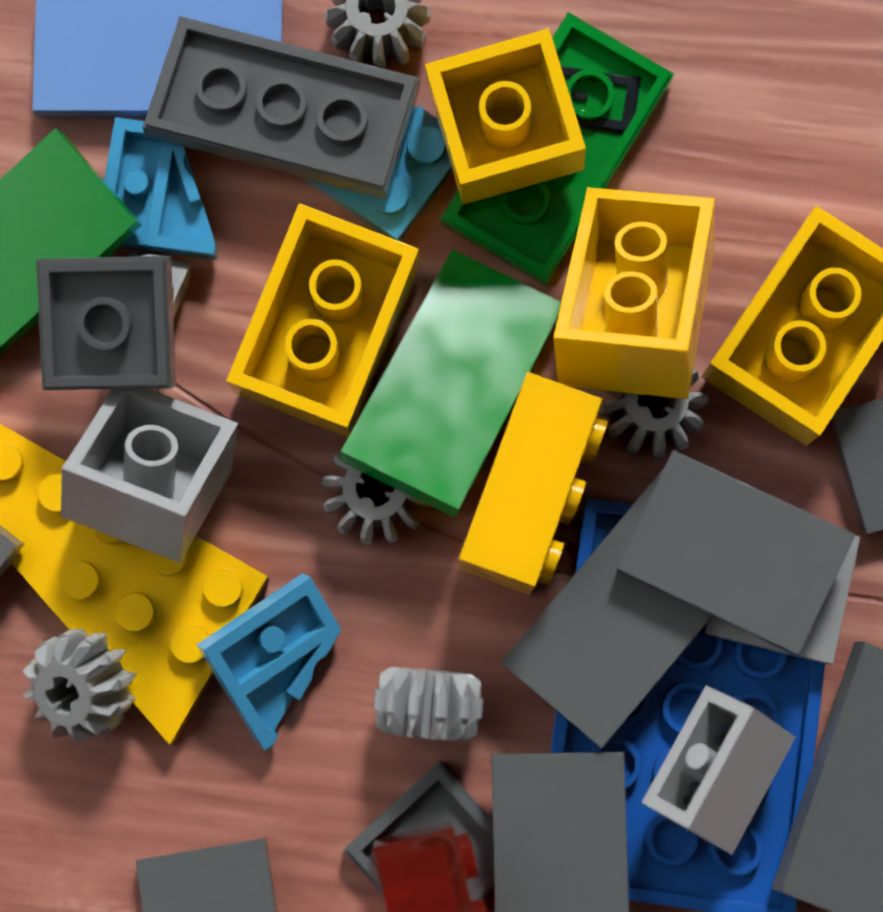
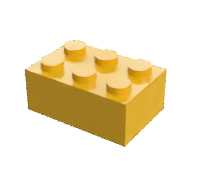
M587 187L553 337L558 383L577 388L688 399L715 249V198Z
M299 203L226 382L234 394L342 436L349 437L363 411L419 271V249Z
M815 205L701 375V378L803 445H809L822 434L883 341V248Z
M530 372L526 373L460 554L459 570L527 595L531 594L537 582L548 585L553 577L564 543L552 539L558 522L566 525L570 524L586 481L575 478L577 468L580 462L591 465L608 420L596 416L602 398Z

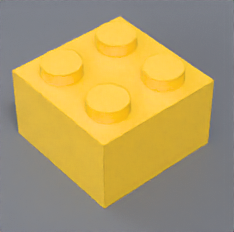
M549 28L425 64L428 89L463 205L584 170L586 147Z

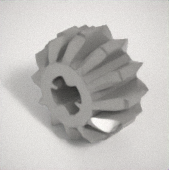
M331 0L335 7L325 11V22L327 27L335 29L331 36L332 45L335 50L350 48L349 59L363 63L368 55L373 56L374 66L385 69V56L392 54L397 62L405 65L409 61V52L406 45L412 47H422L424 45L426 35L421 27L430 23V8L420 4L422 0ZM376 10L384 11L385 22L380 24L371 23V12Z
M695 369L693 370L690 388L700 378V374ZM606 391L617 399L604 401L599 407V414L601 416H620V420L613 423L607 431V435L611 440L619 438L628 431L633 435L627 445L626 452L628 454L636 455L642 447L643 441L649 440L652 458L661 459L665 455V438L673 448L681 452L689 445L687 435L683 429L690 432H700L703 429L705 421L690 410L705 407L709 400L708 395L702 392H691L688 399L655 396L658 402H667L668 404L660 414L659 419L652 418L650 408L639 407L638 402L642 403L646 396L643 394Z
M340 452L333 456L335 465L346 475L345 477L325 475L322 479V485L330 491L343 494L330 498L324 502L323 506L327 514H337L349 509L337 526L338 531L342 535L352 532L356 525L362 522L360 541L363 545L370 546L374 540L375 526H383L384 535L389 544L398 542V534L392 523L395 520L399 519L411 530L417 529L420 524L419 520L412 512L406 509V506L424 508L428 507V504L394 488L393 493L385 492L387 503L382 506L375 507L370 498L359 499V490L367 491L365 481L371 478V476L339 461Z
M83 628L71 629L61 634L58 638L54 636L41 643L39 649L34 651L35 659L31 660L22 671L32 683V685L28 686L22 697L36 701L39 708L33 721L48 719L51 721L53 738L65 737L70 734L76 743L89 741L101 733L107 734L119 726L120 721L124 719L123 713L130 709L131 704L136 700L127 686L132 683L137 673L123 669L120 663L126 649L110 651L108 650L106 632L94 633L88 636Z
M391 666L380 673L378 688L375 689L373 709L376 710L375 726L383 733L394 734L395 736L467 741L477 735L479 719H482L484 699L481 697V680L470 673Z

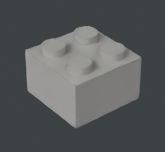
M112 389L62 467L61 517L181 563L232 472L238 423L151 389Z

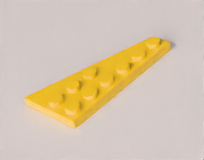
M0 424V525L24 543V546L11 564L69 630L83 628L88 636L94 633L106 632L108 650L126 649L120 661L122 668L137 673L132 683L127 686L136 698L133 703L168 744L173 745L214 675L196 645L253 607L270 578L198 536H195L181 563H178L61 517L62 467L66 461Z

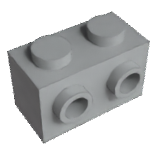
M706 685L641 803L732 855L796 737L755 708Z

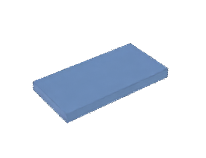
M36 0L32 111L36 117H146L180 16L283 43L284 0Z

